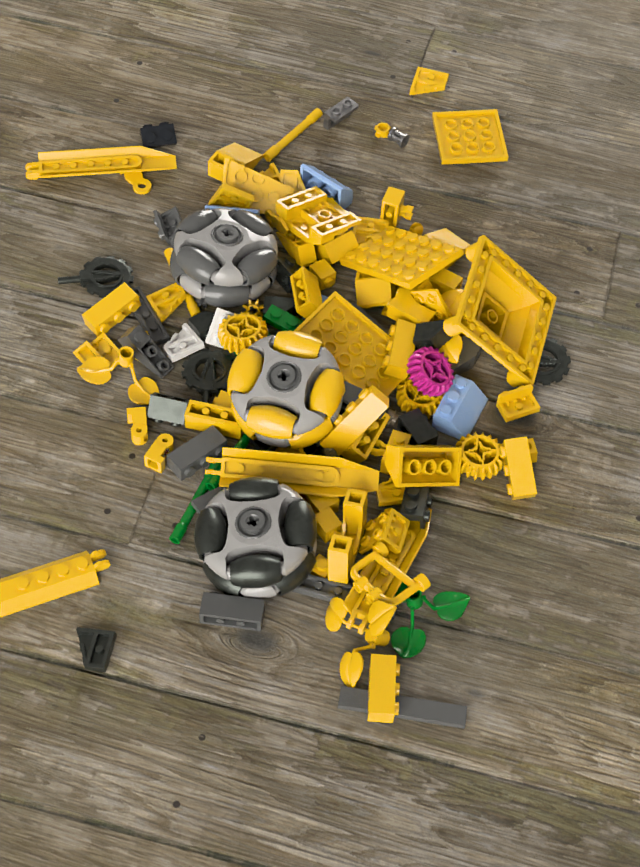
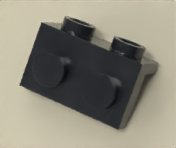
M162 122L158 126L148 124L140 128V136L144 147L157 148L177 145L173 123Z

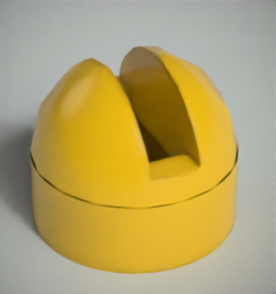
M415 222L410 226L409 231L423 235V226L421 223Z

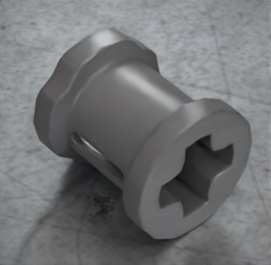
M393 127L387 139L399 144V147L403 148L407 145L410 136L398 131L397 127Z

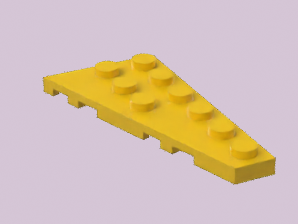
M228 158L224 159L222 183L254 195V201L248 208L260 209V214H265V211L269 209L274 215H278L275 210L276 201L301 192Z

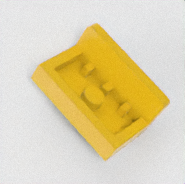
M532 384L522 385L510 391H503L498 395L496 407L505 422L540 411V405L532 394Z

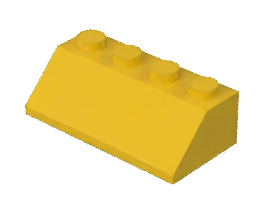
M386 445L385 466L395 487L459 486L462 447L450 445Z

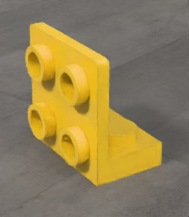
M429 278L410 290L417 303L436 312L435 321L452 317L439 290L433 288Z
M393 508L387 512H382L377 518L369 520L365 525L366 531L360 541L358 552L364 554L380 541L394 554L400 553L410 520Z

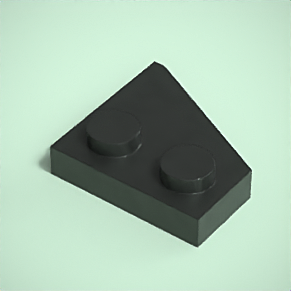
M77 627L76 631L79 637L85 669L106 672L117 637L116 632Z

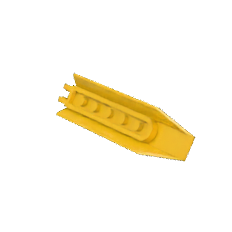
M144 146L38 152L39 162L27 163L25 166L27 170L26 178L29 180L177 169L175 155Z
M222 447V458L206 457V462L221 463V471L205 469V474L220 475L219 487L229 488L230 483L239 479L261 476L278 479L279 484L287 485L298 494L343 497L346 496L348 488L364 492L378 491L380 471L340 457Z
M410 520L401 552L394 554L389 550V555L385 557L405 574H407L428 535L430 520L426 522L424 529H420V521ZM375 560L365 566L359 574L361 577L365 576L374 587H379L388 598L395 596L402 583L401 580ZM352 587L343 602V606L351 615L346 628L351 629L356 618L363 621L358 627V633L362 635L369 623L367 616L372 603L366 596L367 591L364 590L358 593Z
M100 549L93 551L90 555L87 551L1 578L0 618L99 585L96 573L108 569L111 565L109 560L98 561L107 555L106 551Z

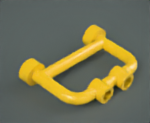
M380 541L372 546L373 551L355 563L350 570V576L354 581L353 587L358 593L364 590L367 591L366 596L372 604L380 600L396 606L418 590L424 592L431 586L429 579L424 574L420 573L412 579L388 561L385 557L389 555V550ZM375 560L406 584L408 588L397 596L388 598L379 587L371 585L369 580L365 576L361 577L358 572Z

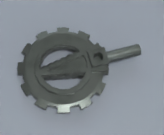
M99 256L95 257L93 261L85 263L84 270L79 271L78 276L58 277V284L80 283L83 288H87V292L91 295L96 294L100 298H104L124 282L129 286L130 283H133L134 276H131V273H133L131 266H127L126 261L123 259H115V256L103 258ZM111 268V269L116 270V272H115V271H109V270H108V271H107V270L102 271V270H100V269ZM117 280V282L112 285H101L104 283Z
M546 339L543 350L550 352L555 358L553 359V357L542 354L539 367H552L553 369L547 372L537 370L534 384L539 382L545 386L550 385L554 381L556 383L562 381V376H567L570 370L567 367L568 364H571L570 356L566 354L567 349L563 345L557 344L555 339Z
M204 349L197 354L195 352L189 355V360L183 362L182 367L184 371H181L182 378H186L185 384L188 387H194L198 393H201L202 402L209 403L210 396L212 397L213 394H217L218 390L227 389V380L233 358L230 355L222 354L223 351ZM205 363L203 372L198 377L196 369L200 364ZM215 363L223 369L222 375L217 379Z

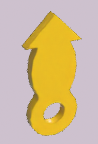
M142 172L120 173V175L124 174L125 179L133 185V190L136 193L147 194L151 191L152 184L148 179L143 178ZM141 184L146 185L145 188H139L138 186Z
M269 209L266 210L265 217L269 225L283 233L284 237L287 236L289 228L283 218L274 215Z

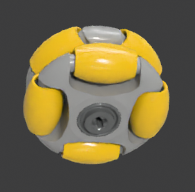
M279 331L276 336L264 337L247 349H243L233 361L227 380V392L231 396L232 413L241 430L252 440H258L264 444L280 448H287L289 446L292 450L311 446L331 432L333 429L332 424L340 414L343 395L346 391L344 376L340 373L339 366L331 352L324 347V343L310 334L299 331Z

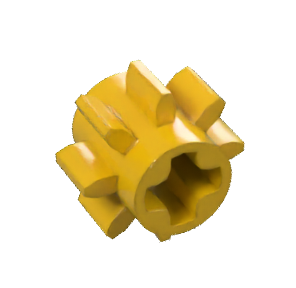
M249 299V304L243 305V308L246 309L243 311V314L248 312L251 315L255 314L253 311H250V308L253 306L254 309L257 308V317L258 315L263 316V312L260 310L264 308V305H259V299L256 302Z

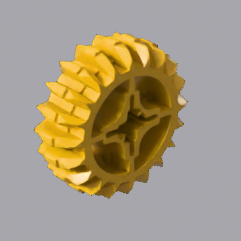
M243 312L241 314L234 313L233 316L228 315L227 319H222L218 329L219 342L224 347V350H229L230 353L236 352L237 355L256 341L268 336L266 322L262 320V317H257L256 313L251 315L250 312L247 314H243Z
M407 376L397 387L396 400L398 406L401 407V412L406 411L407 413L419 408L422 414L424 413L430 419L445 393L436 397L423 395L422 391L417 392V386H412L413 381Z
M476 431L473 436L469 433L466 437L462 436L455 445L456 447H462L460 473H466L467 478L473 476L474 481L477 477H480L483 481L485 477L491 479L492 475L496 476L503 468L505 457H501L500 446L502 444L498 443L497 438L491 439V434L484 436V432L478 435Z

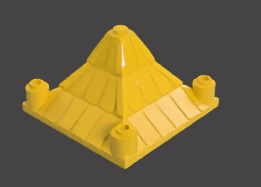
M482 235L478 237L476 243L466 248V257L472 262L457 314L444 320V332L450 337L456 335L462 337L463 335L470 338L478 346H481L484 351L492 355L494 359L509 370L506 379L512 387L529 384L534 386L557 297L489 238Z

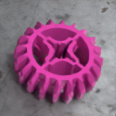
M432 346L422 347L413 352L408 359L409 362L406 366L409 369L407 373L410 374L409 379L413 381L412 386H417V392L422 391L423 395L436 397L446 393L453 385L452 381L455 378L452 375L454 373V370L451 369L452 364L448 363V358L444 357V352L439 353L438 348L433 349Z

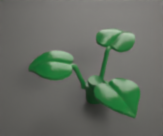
M402 582L395 596L407 589L408 586ZM420 590L403 601V603L406 602L411 611L410 628L400 627L393 632L391 636L393 649L401 658L414 657L423 650L426 644L425 632L421 629H414V611L422 606L423 601L432 610H437V614L441 619L454 621L464 614L470 601V596L453 591L441 592L433 598V604H431L426 599V595H422Z

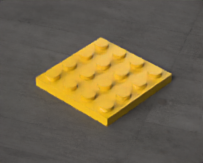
M497 109L432 112L442 165L508 161L509 156Z

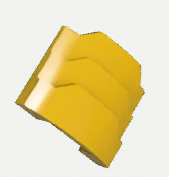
M317 186L276 201L275 210L278 216L283 218L289 230L310 244L322 245L332 241L335 235L348 231V228L362 223V219L351 211H346L333 198L327 197V194Z

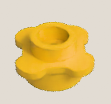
M379 123L374 128L376 130L375 137L388 138L391 127L387 123Z

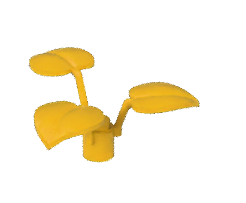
M463 289L449 290L441 294L452 316L457 314L462 294L464 293ZM459 335L453 336L439 349V353L444 352V357L448 358V362L458 364L463 348L462 338Z
M128 346L119 349L118 358H115V362L111 367L109 361L100 356L89 358L81 366L77 367V372L84 380L98 385L104 384L111 379L110 371L114 370L117 363L125 368L130 367L135 383L129 386L128 396L132 402L139 405H149L150 395L154 392L159 393L157 384L151 378L143 377L139 381L137 380L133 364L135 359L134 351Z
M338 597L330 600L325 616L326 627L332 632L338 631L342 623L346 625L348 622L344 619L348 612L343 606L344 600ZM380 600L375 601L371 605L367 616L370 623L369 629L366 628L364 631L365 640L369 645L354 648L352 653L345 652L340 662V676L347 687L355 688L361 676L364 660L359 651L370 648L375 649L376 645L383 647L388 645L390 633L385 629L397 609L396 606ZM354 624L353 628L358 629L359 625Z

